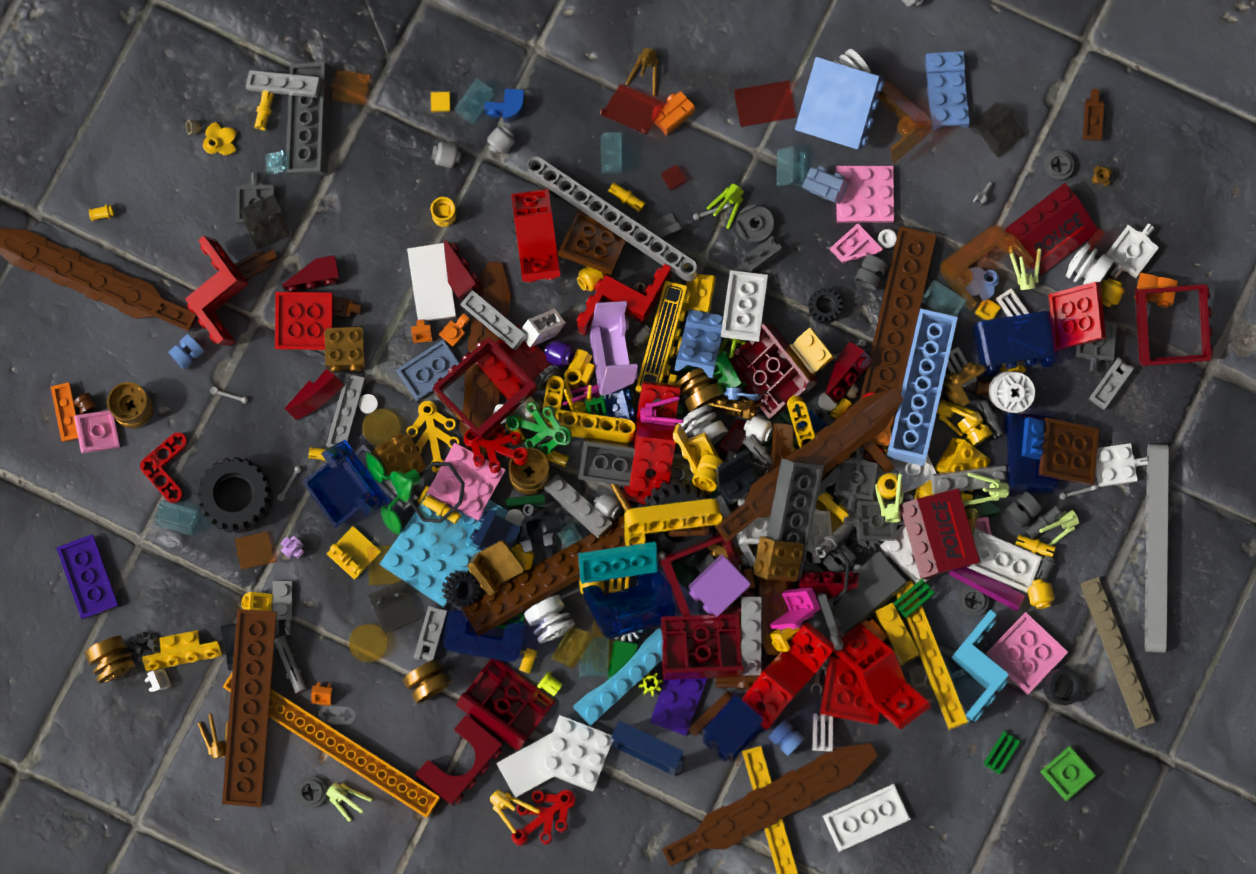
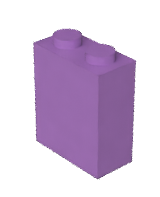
M721 554L689 585L691 590L689 594L696 601L700 599L705 604L703 608L708 614L714 613L718 616L751 584Z

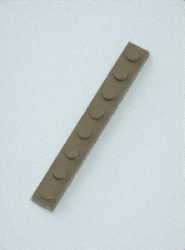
M1099 577L1080 583L1135 729L1155 723Z

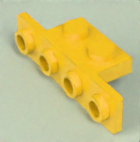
M681 424L676 425L673 438L677 444L679 443L683 457L688 459L693 474L698 469L697 467L702 456L713 455L719 458L706 432L688 438Z
M198 630L159 638L161 653L143 656L142 661L145 670L151 671L222 656V651L218 641L200 645Z

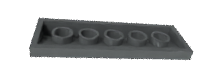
M326 62L290 64L291 75L319 77L321 84L317 98L289 95L285 173L288 175L327 176L332 67Z
M584 438L578 478L629 486L634 445ZM674 451L670 480L676 479L677 482H681L682 479H685L691 484L694 474L691 471L688 459L683 457L682 452ZM648 469L645 474L653 477L656 475V471Z
M782 458L766 536L777 541L798 542L804 545L798 579H801L824 465Z
M880 551L854 572L859 573L858 587L847 591L834 606L844 635L864 622L908 585L906 580L894 569ZM839 595L829 598L827 600H832V602H834ZM822 609L815 612L814 617L801 622L802 625L799 628L807 621L833 643L831 640L832 635ZM808 644V647L811 650H814V648Z

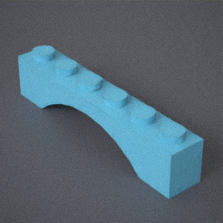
M658 628L650 635L636 654L614 676L593 691L587 693L573 706L584 721L592 725L662 660L661 630Z

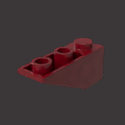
M445 239L443 243L448 284L457 297L464 300L472 290L476 292L482 288L478 283L480 279L474 271L471 273L468 268L470 266L468 261L464 257H460L458 254L460 250L457 245Z
M335 255L313 260L282 284L284 292H298L302 288L311 290L323 284L325 286L335 285L336 282L340 281Z
M849 342L838 355L826 390V395L835 404L873 361L864 350L852 342Z
M803 572L799 588H812L818 602L817 595L819 593H825L827 599L839 595L844 589L845 572ZM849 572L847 591L858 587L859 573Z

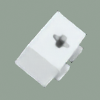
M556 309L528 319L521 329L527 335L524 341L529 347L556 337L566 322Z

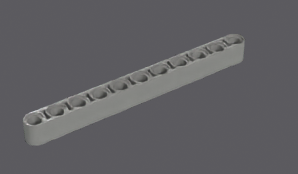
M533 157L528 161V170L533 179L661 265L666 264L670 266L671 271L686 281L696 279L698 270L694 260L542 158ZM535 166H541L539 170H533ZM550 176H556L552 181L547 180ZM565 186L571 187L568 191L562 190ZM580 196L586 197L583 201L577 200ZM596 206L602 207L599 211L593 210ZM611 216L617 217L615 221H608V218ZM627 226L632 227V229L628 232L623 231V229ZM640 237H647V240L644 242L638 241ZM656 247L663 248L660 252L653 251ZM672 257L678 258L676 262H669V259ZM688 267L693 268V271L690 273H686L684 270Z
M1148 444L1145 652L1165 653L1167 644L1168 445Z

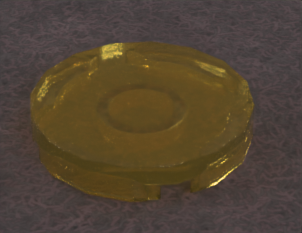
M375 409L373 413H369L364 418L362 424L363 435L373 446L386 443L392 435L400 433L401 430L398 418L387 409Z
M374 624L358 626L349 637L350 651L359 661L372 663L378 661L386 652L388 643L386 635L380 627Z

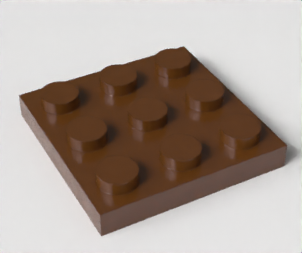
M577 210L559 249L558 256L612 275L626 240L584 212ZM624 228L623 231L628 232L630 229Z
M1045 418L1042 457H1040L1039 475L1089 486L1094 485L1099 429Z

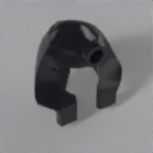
M526 504L523 508L524 518L517 544H521L524 553L534 551L532 539H538L546 556L551 558L553 556L552 545L555 544V533L561 531L560 522L548 508L534 507L531 504Z

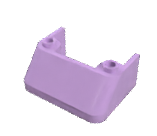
M626 301L596 303L590 327V342L600 395L611 394L633 384L634 380L637 379L638 366L637 364H629L625 341V332L629 329L628 319H625L624 315L627 306Z

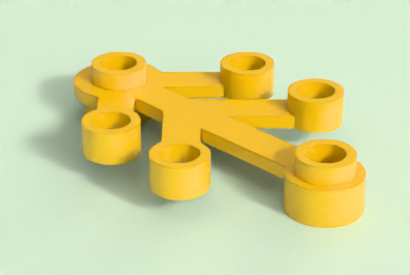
M424 401L418 407L419 417L412 426L407 428L406 433L410 435L409 431L414 429L416 433L410 435V437L416 438L419 428L426 421L427 429L415 446L419 448V454L421 455L422 448L430 440L433 456L432 462H444L440 456L437 438L448 444L449 448H452L450 445L452 440H456L458 445L459 440L456 437H450L436 428L434 420L443 424L448 431L454 430L456 423L453 419H447L438 413L437 407L433 402ZM426 407L431 408V411L429 413L424 412V409ZM453 422V427L448 428L446 424ZM435 466L431 468L435 474L440 470V468H435Z

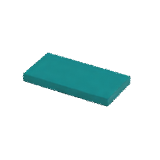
M655 542L578 553L581 584L658 572Z

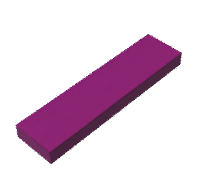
M967 567L949 572L950 576L1015 611H1018L1025 595L1009 586Z

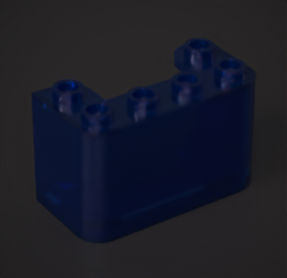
M1050 311L980 321L975 323L972 330L978 364L986 368V371L981 374L986 376L996 375L1001 367L1014 369L1020 364L1033 366L1038 363L1042 367L1053 366V363H1056L1059 357Z
M452 609L448 611L443 645L451 652L514 662L523 655L529 623L519 621L518 623L509 624L505 628L504 637L486 634L478 636L477 633L468 632L470 622L466 621L462 611Z
M734 694L703 729V744L710 750L712 748L719 752L717 756L725 763L727 761L732 763L762 729L760 725L764 719Z

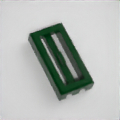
M542 494L507 498V509L523 508L526 504L533 506L546 505L545 496Z

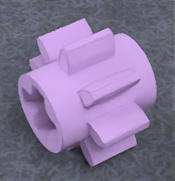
M286 536L280 543L283 546L280 551L289 559H292L294 556L298 559L304 553L301 549L304 545L294 536L291 539Z

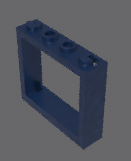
M620 720L610 737L611 747L674 777L676 773H681L685 764L683 750Z

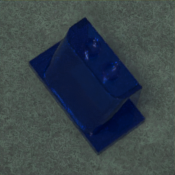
M346 440L323 451L321 455L326 462L302 481L310 492L311 497L317 502L324 515L328 517L335 528L341 526L361 510L365 516H368L390 502Z

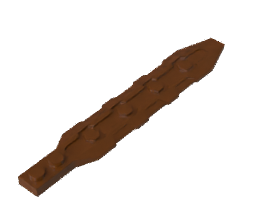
M0 228V254L10 264L46 277L51 282L62 287L71 288L96 302L100 301L119 309V312L135 319L157 318L190 332L197 318L196 313L193 314L187 309L162 299L152 284L136 277H129L114 270L111 266L97 263L81 256L79 252L69 248L65 249L49 242L46 238L31 231Z
M488 262L478 282L482 288L475 293L507 319L510 311L511 294L503 264L500 262ZM473 315L467 348L471 353L476 349V345L479 342H482L484 339L486 340L488 337L494 342L500 339ZM475 363L465 373L464 404L461 412L478 428L493 415L494 408L499 405L500 390ZM460 421L459 430L464 438L465 433L469 429ZM495 436L487 438L486 440H493ZM467 446V450L473 452L472 447ZM479 446L481 454L486 459V448Z
M892 388L861 398L847 409L844 415L830 426L824 427L816 434V437L799 450L796 449L787 459L824 465L822 476H824L836 465H840L848 459L850 454L865 442H869L881 433L902 403L903 397L896 388ZM780 465L753 483L745 502L715 525L726 542L757 518L771 516Z
M773 424L772 458L765 474L781 464L782 458L787 459L793 453V425ZM759 576L758 597H761V643L765 655L778 656L781 651H778L773 646L770 636L778 628L772 629L770 624L789 611L782 593L792 589V581L768 580Z
M871 743L834 748L832 751L816 757V760L805 766L787 772L780 779L747 793L745 797L728 806H722L705 816L695 832L661 850L670 867L704 849L725 850L741 842L743 838L777 823V820L812 805V802L831 792L835 793L854 783L876 759L877 754Z

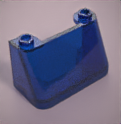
M1007 412L1004 422L1005 428H1007V484L1009 486V494H1023L1024 492L1029 494H1052L1054 488L1058 486V479L1039 475L1040 459L1022 456L1025 418L1030 417L1044 421L1045 418L1052 419V416Z
M659 571L638 575V585L607 595H603L602 589L597 585L582 588L584 599L601 633L607 639H614L661 624V617L675 615L671 584Z

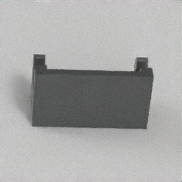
M771 236L742 257L740 261L749 273H754L781 254L782 247L776 244L774 237Z

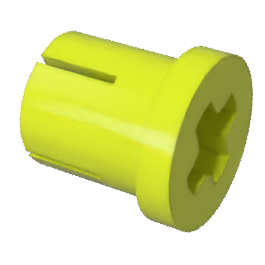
M548 671L537 687H542L552 696H555L563 684Z

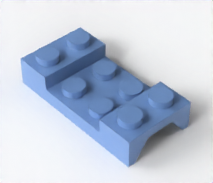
M964 51L926 53L925 66L930 129L935 130L943 126L968 128L969 112L965 86Z
M689 309L676 359L675 371L690 365L703 368L707 376L713 378L722 340L723 316Z

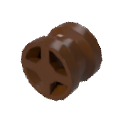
M89 392L79 396L74 401L75 406L80 409V414L91 413L98 407L97 403L93 402L92 395Z

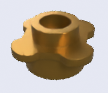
M1100 166L1094 167L1092 183L1108 186L1112 170Z

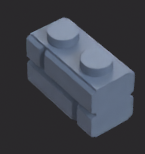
M820 166L817 169L811 167L802 188L822 198L841 204L844 193H846L849 183L844 180L845 177L838 173H835L834 176L828 174L829 170Z

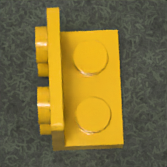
M952 438L934 469L939 474L988 467L991 460L966 440Z

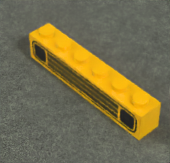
M665 281L636 386L638 394L641 391L642 381L666 384L664 383L665 377L669 376L671 371L670 359L674 358L676 353L674 344L676 340H679L681 334L680 322H684L686 316L684 307L686 303H689L691 292H689L688 287L685 285Z

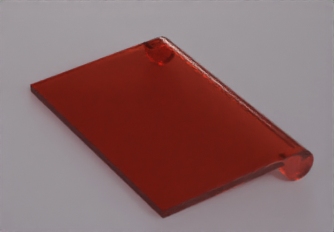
M789 80L734 89L740 127L796 118Z
M620 84L605 109L602 108L600 110V115L646 135L665 106V103Z

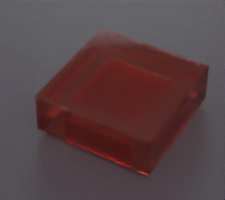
M677 164L660 174L670 191L686 182V178Z
M1100 228L1097 229L1088 241V244L1091 245L1090 251L1094 249L1105 233Z

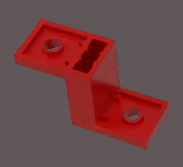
M544 189L511 194L522 282H535L540 279L553 280L556 277H560L549 190Z
M203 236L198 240L201 244L200 249L205 255L210 256L212 259L211 264L216 270L220 271L186 297L185 300L188 302V309L193 314L196 313L199 317V324L204 329L207 328L210 333L209 337L215 344L232 346L236 341L215 314V311L249 283L217 239Z
M664 264L662 269L660 267L657 269L654 275L653 285H648L644 293L646 294L645 296L607 275L603 279L600 278L595 286L596 292L594 296L590 295L586 302L585 312L581 311L576 320L578 322V333L584 336L587 334L591 327L596 303L626 301L627 306L624 315L644 325L663 291L665 281H669L671 277V267Z
M642 381L635 424L634 457L629 490L651 492L655 487L657 489L660 488V484L663 482L669 484L675 449V440L673 438L675 426L641 423L640 411L641 407H646V403H653L655 399L665 400L679 397L680 386ZM679 400L663 404L660 407H653L657 411V417L676 419ZM648 469H653L656 471V475L649 477L645 472Z
M807 621L790 641V650L787 652L782 651L767 666L738 703L741 709L766 730L771 727L790 701L813 678L835 649L834 644ZM808 644L811 645L814 648V650H811L808 647ZM760 702L764 703L766 707L761 706Z
M859 624L845 634V637L842 638L844 645L841 650L834 649L833 652L854 669L866 700L900 730L931 708L929 701L906 683L894 651L862 624Z

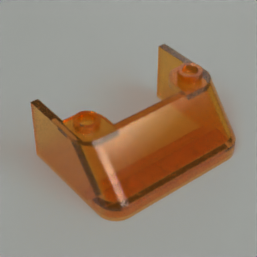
M883 80L885 82L882 92H879L878 98L901 119L898 122L897 129L903 137L890 148L891 159L895 164L932 131V121L889 80Z
M997 225L988 227L946 258L940 265L941 275L970 312L974 310L977 303L966 290V287L973 280V274L968 268L970 265L996 246L1004 253L1010 254L1014 252L1018 258L1022 256L1027 270L1031 268L1034 261L1014 235Z

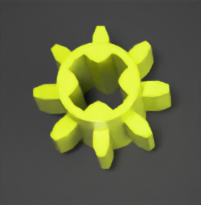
M648 672L647 677L641 679L643 684H640L639 688L645 689L644 695L650 692L653 697L654 691H661L658 684H661L662 680L657 681V673L654 676H650ZM654 680L655 687L647 688L646 681Z

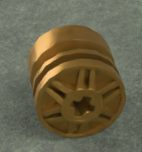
M703 368L687 373L675 384L680 386L681 396L691 395L685 400L689 412L714 402L717 398H724L726 396L720 383L711 385L716 379V375L713 374V378H709Z
M123 382L116 385L108 395L107 405L109 411L118 423L125 428H140L148 423L152 417V400L140 385L134 382Z
M529 447L525 448L529 456L526 464L518 465L512 458L510 459L509 476L513 488L519 493L535 495L541 492L549 481V463L545 454L538 449ZM528 471L532 472L530 477H527Z
M121 635L105 639L93 645L84 653L90 665L99 664L93 670V673L98 675L96 679L99 684L119 679L136 666L133 660L129 661L131 659L129 653L121 655L127 648Z

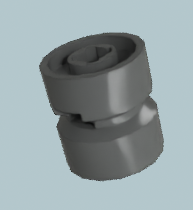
M866 255L862 262L863 269L858 270L854 280L868 289L876 290L881 281L879 277L884 275L888 265L875 256Z
M1024 492L1017 498V503L1013 502L1005 511L1009 518L1018 527L1022 528L1030 521L1029 517L1034 518L1042 509L1033 496L1028 492Z
M838 543L836 549L839 548L844 552L850 561L851 567L857 561V558L847 547ZM839 552L827 555L821 561V565L827 571L846 572V562ZM835 560H837L838 562H840L841 565L839 566V565L835 562Z

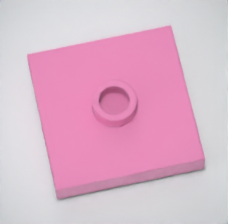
M109 410L74 416L81 453L120 447L115 419Z

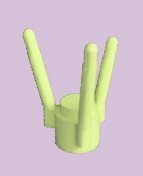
M1009 247L1008 250L1020 290L1036 288L1035 283L1039 282L1041 249L1039 248L1037 251L1034 276H1032V273H1026L1022 256L1019 258L1022 272L1020 274L1012 247Z
M969 472L968 476L992 483L989 488H983V491L989 492L991 496L964 502V506L1006 498L1009 494V486L1007 483L1000 482L999 479H992Z
M901 473L898 475L895 504H888L886 509L882 496L877 490V484H875L881 516L885 517L887 522L895 523L901 521L900 504L903 503L904 492L901 491Z
M1073 510L1061 512L1063 516L1059 518V521L1040 529L1042 533L1059 525L1063 529L1067 528L1048 545L1053 546L1069 532L1075 530L1074 526L1079 524V520Z
M335 782L326 794L330 797L329 801L339 809L348 821L352 819L338 801L344 800L360 813L364 811L346 797L347 792L367 801H373L372 798L347 787L343 783L339 785Z

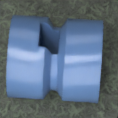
M188 334L180 340L179 346L175 345L168 351L169 355L184 370L193 363V358L197 359L204 352ZM185 347H188L191 351L189 355L183 350Z
M786 719L768 737L775 745L780 744V750L787 756L805 739L798 731H793V726Z

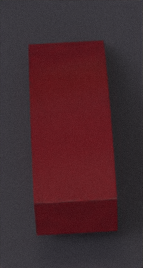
M326 369L314 383L309 380L284 409L295 420H298L329 401L344 384L336 375Z
M740 419L735 421L716 450L723 462L733 459L744 446L743 440L746 438L745 423Z

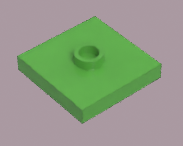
M1071 746L1040 771L1065 801L1069 800L1096 776Z

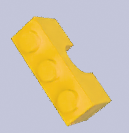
M893 603L875 611L874 616L880 628L888 636L892 650L900 665L902 666L919 657L920 653Z

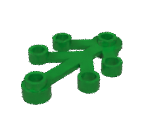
M537 401L527 405L528 412L533 415L537 423L524 420L519 414H512L506 419L507 427L510 430H517L522 427L539 432L534 437L525 441L527 448H537L541 440L548 435L552 436L553 439L550 442L541 445V451L545 455L552 453L554 447L558 444L567 445L572 440L571 431L566 426H561L555 417L556 410L553 406L543 409L544 417L549 419L553 428L549 427L539 412L540 405Z

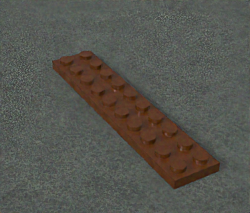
M899 226L870 352V358L873 361L867 367L860 399L866 393H879L892 388H896L901 394L936 234Z
M624 515L612 521V527L599 539L591 533L554 554L551 558H547L533 566L530 570L500 585L494 594L489 596L486 593L474 600L473 604L469 603L468 607L464 606L462 609L477 635L480 636L580 579L578 553L626 546Z
M237 609L222 804L262 807L277 611Z

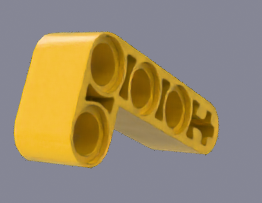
M796 395L788 399L787 407L799 448H802L804 446L802 444L805 439L812 440L815 435L803 398ZM795 404H799L800 413L798 414L795 409ZM801 421L807 422L804 427H798L797 425Z

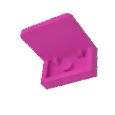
M812 588L791 589L783 592L782 595L789 611L771 623L770 626L772 629L779 628V630L789 627L796 629L802 625L801 622L814 617L815 612L821 609Z

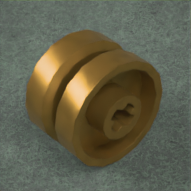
M438 658L419 666L402 680L408 690L415 689L411 696L416 704L434 697L453 682L448 673H440L443 665Z

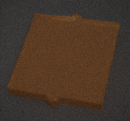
M337 70L335 83H333L332 100L365 105L366 94L369 92L368 83L370 75Z
M268 531L235 539L236 556L239 557L241 570L274 563L273 546L270 544Z

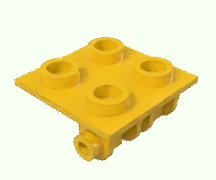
M352 526L337 543L330 547L327 555L355 580L381 551Z

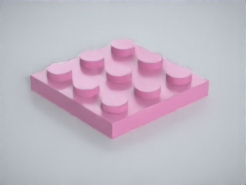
M836 166V173L844 176V180L849 183L841 204L836 203L837 223L894 222L893 166Z
M454 443L444 462L451 463L465 483L462 504L456 510L478 521L504 475L505 469L501 468L500 472L492 473L489 468L490 462L486 459L483 466H475L473 452ZM441 466L427 494L453 507L459 501L461 483L449 466Z
M1025 612L985 655L1009 674L1008 677L1028 695L1068 651Z

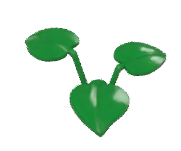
M368 451L366 452V463L370 475L379 483H382L384 479H391L398 494L388 505V508L386 506L381 507V516L387 528L399 536L402 532L400 518L392 510V507L400 499L404 502L410 499L412 487L421 482V477L415 469L405 474L393 471L391 475H386L381 462Z

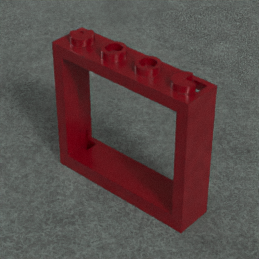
M1207 284L1135 288L1138 353L1141 366L1211 361L1214 349L1213 345H1210V337L1213 336L1212 326H1209V318L1212 317L1211 307H1208V299H1210L1211 293H1209ZM1198 290L1201 354L1150 358L1146 294Z
M490 337L479 342L472 353H466L462 358V362L458 365H453L444 378L440 377L437 379L433 387L434 394L479 441H482L537 391L536 384ZM490 350L517 377L524 387L477 428L443 391Z
M719 534L659 558L681 616H691L670 562L722 542L728 560L740 571L739 565H741L738 554L734 555L732 547H734L732 539L726 542L722 535ZM742 572L743 576L747 579L745 572ZM746 589L741 593L743 597H754L752 590L748 591ZM741 602L726 608L720 614L740 613Z

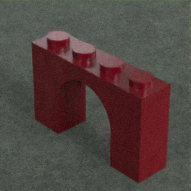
M468 715L463 717L454 728V731L473 747L475 752L473 767L464 775L450 776L427 760L415 774L451 806L454 804L458 805L465 797L463 793L466 789L471 790L477 783V776L480 773L483 775L490 767L488 763L493 758L496 760L503 752L501 750L502 744Z

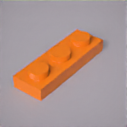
M68 382L50 386L61 441L64 443L77 440L78 434L74 416L77 414L71 385Z

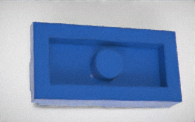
M1030 417L1025 418L1022 456L1037 460L1042 457L1045 421Z

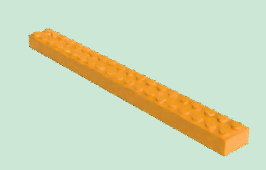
M232 673L223 685V688L230 693ZM271 689L269 718L425 818L429 817L440 800L439 796Z

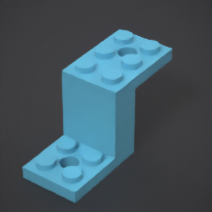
M992 610L986 614L950 659L986 688V691L965 715L968 724L971 720L976 722L984 712L981 708L984 705L988 707L996 697L993 693L996 690L1000 692L1008 682L1006 677L1009 674L976 648L984 637L982 635L983 631L988 633L996 622L994 618L997 614Z

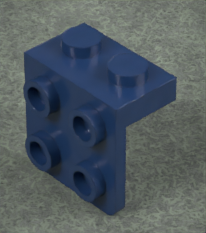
M488 509L486 512H482L478 520L480 525L478 529L473 530L470 536L472 540L470 545L481 551L500 540H504L512 548L520 532V527L495 515L496 511Z

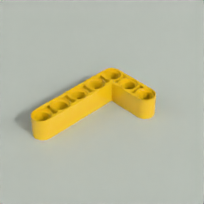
M552 376L548 379L543 409L552 406L549 405L550 403L556 404L553 406L556 410L555 417L561 426H566L571 431L573 437L623 444L631 443L634 440L635 424L631 420L561 410L564 381L559 376ZM542 410V416H543V418L545 419V421L547 422V420H549V419H547V418L544 417V415H543V410ZM547 422L549 427L553 428L552 424Z
M704 499L629 509L624 515L625 545L645 543V533L715 525L722 520L719 502L716 499Z

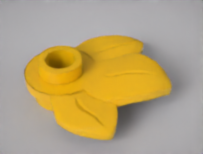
M218 122L210 124L206 129V138L203 141L204 150L209 154H216L218 152L222 155H230L234 153L236 148L231 142L236 136V130L230 127L221 129Z

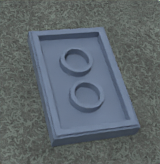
M443 339L396 369V372L416 402L432 393L437 379L440 377L444 378L448 374V370L453 365H458L459 361Z

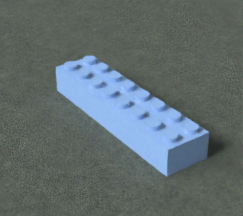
M920 309L901 390L903 401L896 412L887 458L921 466L925 465L958 317Z

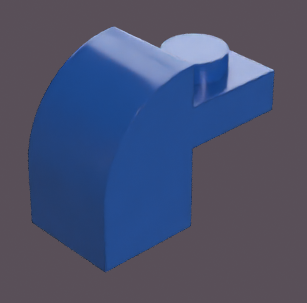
M505 89L504 103L485 102V114L493 118L501 115L503 116V123L516 120L523 111L524 90Z

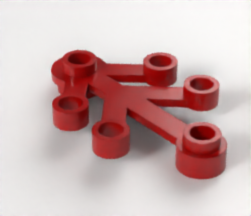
M499 425L482 441H479L468 430L464 435V443L466 446L472 447L473 462L477 467L485 464V458L481 454L479 446L486 448L490 462V471L498 473L501 470V465L496 458L495 452L512 458L518 465L527 463L529 456L525 448L512 450L502 446L507 443H512L513 445L520 444L522 441L520 433L512 432L510 435L505 436V428ZM493 436H495V437L497 438V439L490 440V441H489V440H486L487 438H490V437H493Z
M563 790L558 795L543 794L541 791H535L532 794V799L535 803L550 802L554 804L549 808L534 807L540 810L539 813L527 808L524 812H520L523 806L518 805L517 812L519 815L539 816L523 829H516V833H512L513 842L517 846L525 845L528 842V835L544 823V830L540 835V841L544 845H549L553 840L551 833L554 814L559 810L560 817L556 821L555 827L561 833L568 829V809L575 804L574 794L569 790ZM537 795H541V799L536 800L535 797ZM563 797H568L566 802H562ZM564 823L565 826L562 829H559V824ZM521 833L522 837L520 839H516V835ZM548 835L549 839L547 841H543V837Z

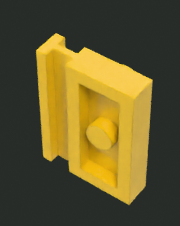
M698 274L693 281H686L691 297L689 303L685 304V311L691 309L710 313L716 280L714 275Z
M810 327L793 344L789 345L812 375H815L819 369L821 370L834 358V355Z

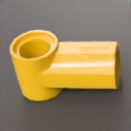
M577 349L568 370L565 372L564 379L567 380L570 389H577L581 385V377L587 364L592 359V355L586 351ZM575 375L578 377V380L571 382L568 380V377Z

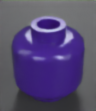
M555 340L550 345H547L545 355L548 363L564 368L571 364L574 358V351H572L571 345Z

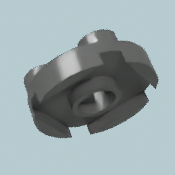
M749 205L740 211L736 221V229L739 236L746 240V242L751 244L763 242L773 232L774 219L768 209L757 205ZM752 220H755V222H760L758 228L750 226L752 224Z

